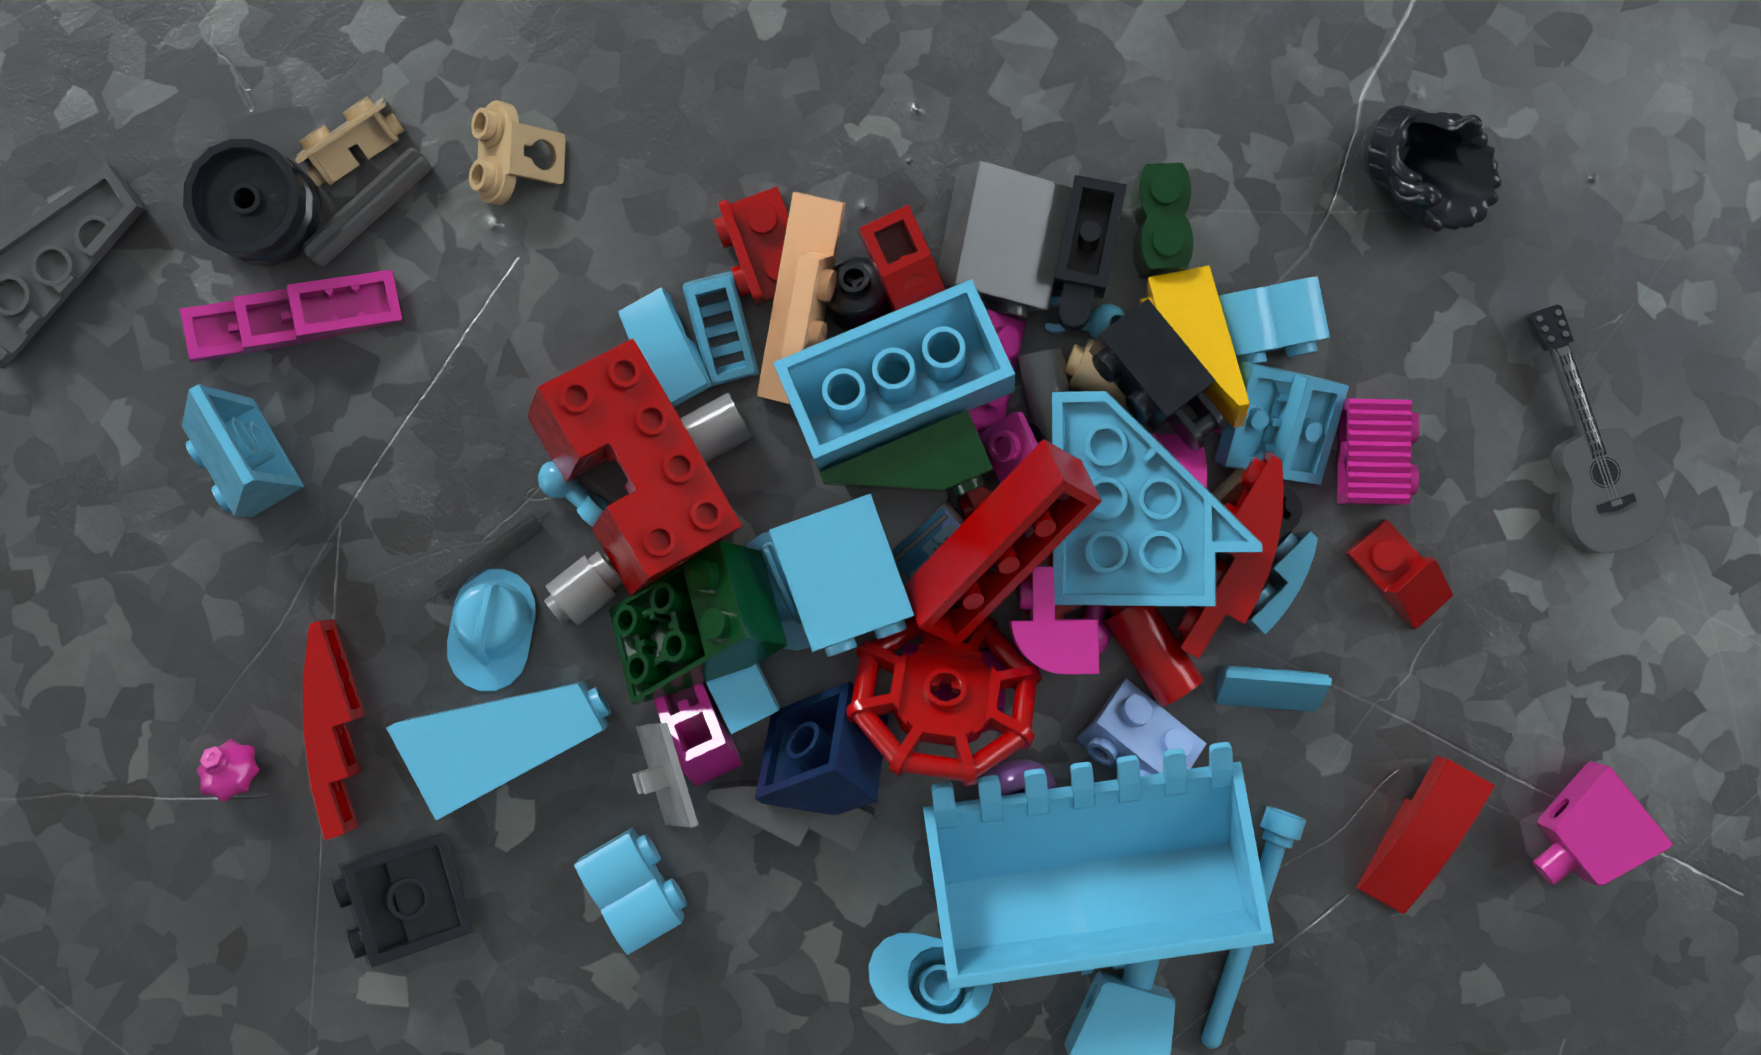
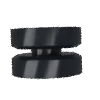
M229 139L209 147L193 162L184 182L183 207L191 228L208 245L252 265H277L296 257L303 250V243L316 232L320 223V198L313 180L295 162L285 157L275 148L254 139Z

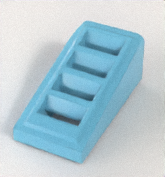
M732 271L683 283V292L702 361L711 385L715 386L759 374ZM723 290L727 291L728 299L700 306L698 297ZM732 310L734 319L705 326L703 317ZM734 331L738 332L739 340L710 347L708 338ZM743 351L745 360L719 367L715 366L714 358Z

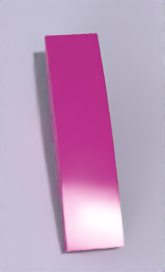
M392 270L288 284L286 289L234 296L233 301L179 309L191 363L302 344L402 322Z

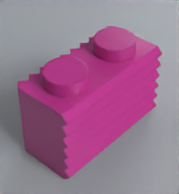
M1351 398L1345 400L1338 423L1337 504L1390 506L1410 504V495L1417 493L1419 485L1418 467L1416 464L1410 463L1412 458L1411 443L1417 442L1420 432L1419 415L1417 412L1411 411L1412 400Z

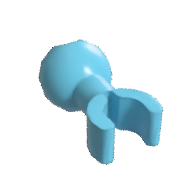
M1051 297L1050 305L1053 308H1059L1061 297ZM1112 303L1101 304L1091 311L1088 323L1082 330L1089 331L1090 335L1096 340L1101 332L1126 315L1125 311ZM1045 324V329L1050 334L1062 335L1068 332L1060 324Z
M547 461L542 465L538 474V482L544 494L552 498H566L577 507L580 517L593 527L605 508L611 503L599 494L587 490L579 483L578 476L566 483L553 461Z

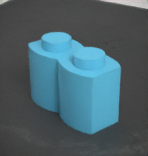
M1318 276L1219 296L1239 367L1242 361L1253 364L1267 362L1265 352L1285 349L1287 358L1318 352L1317 342L1330 338Z
M633 827L582 856L574 864L585 888L601 910L607 925L626 955L682 924L685 917L682 908L687 906L685 896L673 878L665 881L658 871L656 863L661 861V857L651 838L647 834L639 836Z

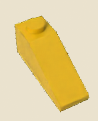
M1210 265L1148 277L1146 297L1139 299V304L1146 299L1152 302L1216 380L1205 392L1206 396L1233 428L1244 426L1250 403Z

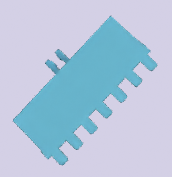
M1229 742L1211 744L1209 746V766L1187 769L1186 756L1183 749L1166 750L1163 752V773L1140 776V764L1136 755L1119 757L1116 760L1117 779L1094 782L1093 768L1090 762L1074 763L1070 766L1071 786L1052 789L1047 787V777L1044 769L1027 770L1024 772L1025 793L1001 796L1000 781L997 775L983 776L977 780L979 799L955 802L951 782L933 784L931 786L933 806L923 807L949 990L1080 971L1081 975L1091 974L1093 969L1111 966L1113 970L1125 969V964L1274 943L1241 762L1233 763L1231 744Z

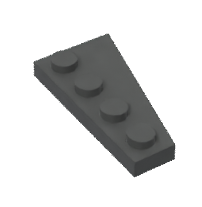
M106 164L0 238V368L6 369L145 210L115 167Z

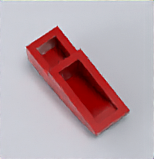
M1436 755L1413 799L1405 798L1356 888L1398 912L1405 914L1438 875L1461 843L1495 785L1455 762Z

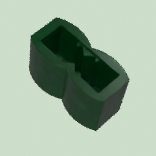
M1183 163L1145 164L1133 184L1131 209L1134 220L1139 227L1133 243V259L1136 270L1141 278L1182 271L1190 263L1193 253V233L1185 214L1191 199V182L1188 171Z

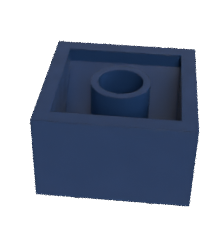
M850 681L780 708L779 711L771 714L755 799L761 804L839 815L877 801L883 756L860 727L848 720L846 708L851 704L854 685ZM889 713L878 715L887 726Z

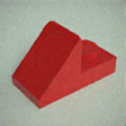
M1388 519L1379 521L1344 553L1413 630L1420 627L1454 596L1437 561L1433 557H1421Z

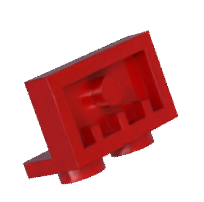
M778 186L730 204L728 199L717 202L722 216L713 219L723 248L734 246L740 265L731 267L739 292L742 297L751 294L756 306L773 301L776 291L789 217Z

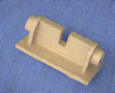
M368 96L363 98L342 113L347 120L345 123L331 132L323 125L299 141L304 150L298 153L295 160L299 164L309 158L313 165L306 170L318 187L326 182L331 186L335 181L360 166V163L349 149L356 143L369 160L391 144L399 141L397 135L405 130L393 113L384 117L380 112L381 109L386 107L387 101L384 97L374 104Z

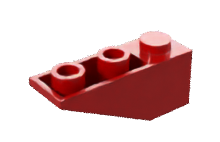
M909 205L859 227L857 233L886 292L893 311L946 290L932 254Z

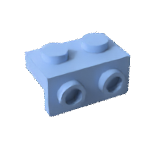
M1127 678L1117 685L1094 721L1085 727L1076 738L1080 744L1087 748L1089 755L1094 760L1109 766L1116 773V760L1119 757L1136 755L1140 764V776L1163 773V752L1178 748L1184 750L1186 767L1191 769L1207 744Z

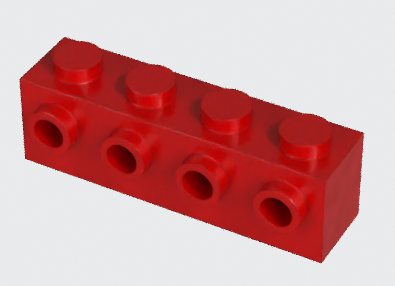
M1045 439L1029 453L904 584L919 628L959 646L1102 502L1082 460Z

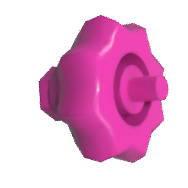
M230 739L219 747L214 746L206 749L200 759L201 765L196 770L200 777V791L202 794L215 796L220 801L227 802L236 794L248 792L251 780L260 771L255 762V747L241 745L235 740Z

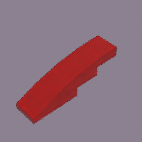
M334 619L320 620L309 624L303 671V735L310 788L324 841L359 827L343 779L362 772L347 722L366 716Z

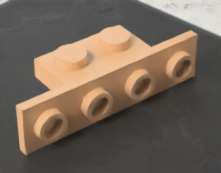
M793 192L758 386V397L790 404L773 362L826 340L827 323L824 322L827 306L825 301L829 302L836 286L837 273L833 270L846 205L845 202Z

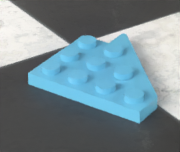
M1052 392V444L1082 460L1102 500L1053 550L1055 605L1216 606V552H1262L1263 543L1109 392Z

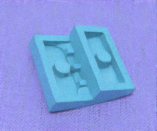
M1242 361L1240 372L1250 403L1244 426L1233 428L1226 421L1227 428L1222 431L1214 461L1225 467L1246 469L1255 456L1262 460L1266 452L1270 451L1282 460L1283 479L1321 485L1349 386L1319 377Z

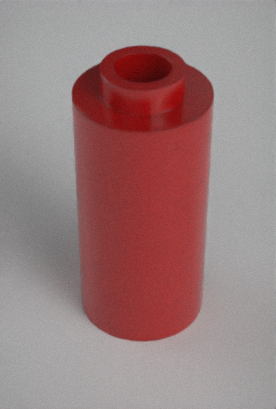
M1106 606L1110 614L1104 618L1103 622L1160 707L1177 701L1202 683L1204 677L1187 652L1180 648L1179 640L1156 606Z

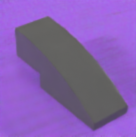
M754 780L716 783L705 798V800L797 847L800 846L807 830L810 829L854 853L861 843L875 812V808L868 805L839 815H829L761 804L755 799L758 781Z

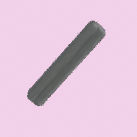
M413 147L408 148L303 243L302 248L306 255L315 264L321 267L326 266L430 172L431 166L418 150Z

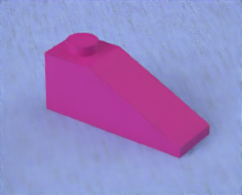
M706 682L653 699L661 722L668 723L682 772L695 787L743 765L731 733Z

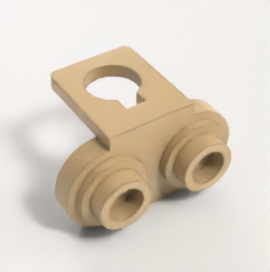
M498 100L492 101L485 108H479L474 113L471 130L473 136L478 139V158L470 168L469 183L471 188L477 191L483 202L493 205L505 204L514 191L516 177L553 185L564 182L566 137L563 133L519 123L516 108L510 103ZM537 140L544 142L549 147L552 155L551 165L548 169L542 170L538 168L532 158L524 156V146L530 147Z

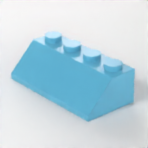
M972 279L773 362L819 472L965 410L970 411L1015 391V372Z

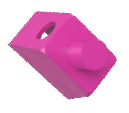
M1590 761L1538 818V827L1553 845L1533 860L1532 864L1538 873L1552 886L1558 884L1572 871H1575L1581 879L1596 886H1601L1666 851L1674 844L1610 766Z

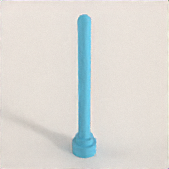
M1266 806L1260 827L1264 829L1262 838L1266 840L1259 862L1267 904L1286 848H1292L1294 840L1301 839L1307 821L1298 815L1270 806ZM1253 946L1230 949L1201 1035L1202 1043L1209 1049L1219 1047L1222 1042Z

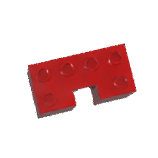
M634 338L537 387L527 418L551 460L562 474L565 482L568 483L574 480L576 476L608 459L610 463L617 460L628 479L624 487L629 495L608 505L592 530L630 596L716 542H725L742 527Z

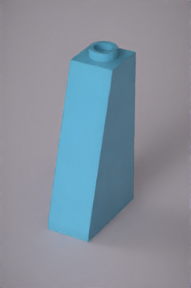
M587 681L409 718L394 723L386 729L435 820H438L608 728L610 724L606 716L611 714V709L601 690L597 686L590 689Z

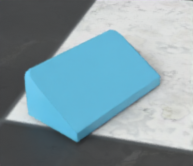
M1221 664L1220 667H1217L1215 700L1216 703L1221 705L1313 712L1321 706L1331 687L1332 678L1328 674L1319 672Z

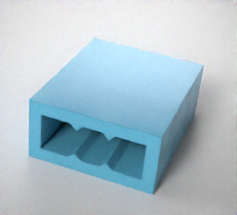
M871 493L769 530L812 652L824 648L827 657L857 647L854 637L874 630L877 639L907 629L904 619L914 616Z

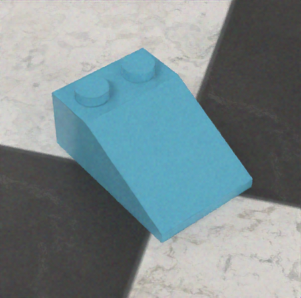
M197 384L188 390L182 427L190 439L186 442V448L194 462L200 468L208 470L216 484L212 487V493L225 512H232L236 517L252 518L305 487L253 398Z

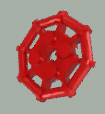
M914 615L905 619L907 629L884 638L862 641L857 648L856 654L859 657L852 701L846 708L848 720L860 727L890 764L889 771L895 775L900 776L904 772L962 781L965 787L975 785L979 776L1019 749H1029L1035 739L1032 731L1037 684L1042 680L1039 668L1030 665L996 627L997 621L988 616L967 637L971 639L969 643L962 642L959 646L944 639H938L935 635L919 628ZM918 636L922 640L918 651L908 657V652L901 657L893 653ZM986 646L1006 670L997 671L993 665L990 669L982 660L983 654L980 652L981 649ZM878 669H884L893 674L891 692L889 694L874 696ZM941 683L951 684V692L959 694V696L950 699V701H941L937 696L932 695L930 690H939ZM1009 688L1015 690L1012 717L997 710L999 690ZM894 714L898 719L901 730L908 734L902 744L878 715ZM989 727L1002 734L973 755L971 754L968 743L976 741L981 736V733ZM920 742L953 746L957 758L914 751Z

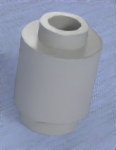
M597 551L589 558L585 555L548 583L546 588L551 595L544 602L562 624L571 619L579 626L617 595L614 590L621 586L623 582L607 560Z

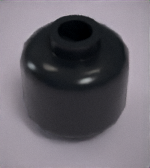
M854 256L845 258L834 265L833 270L837 273L836 286L829 302L825 301L829 316L838 327L849 331L891 313L892 306L869 258Z

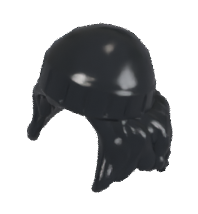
M1400 105L1389 108L1380 114L1367 128L1362 139L1360 149L1361 164L1371 181L1379 188L1392 192L1395 202L1402 207L1406 216L1416 219L1421 225L1426 228H1432L1435 232L1444 228L1457 230L1460 227H1473L1475 223L1482 222L1486 218L1488 207L1497 203L1499 197L1494 190L1502 184L1497 170L1498 162L1493 159L1495 148L1487 145L1488 136L1484 133L1483 128H1481L1482 120L1476 115L1464 117L1458 113H1428L1424 110Z

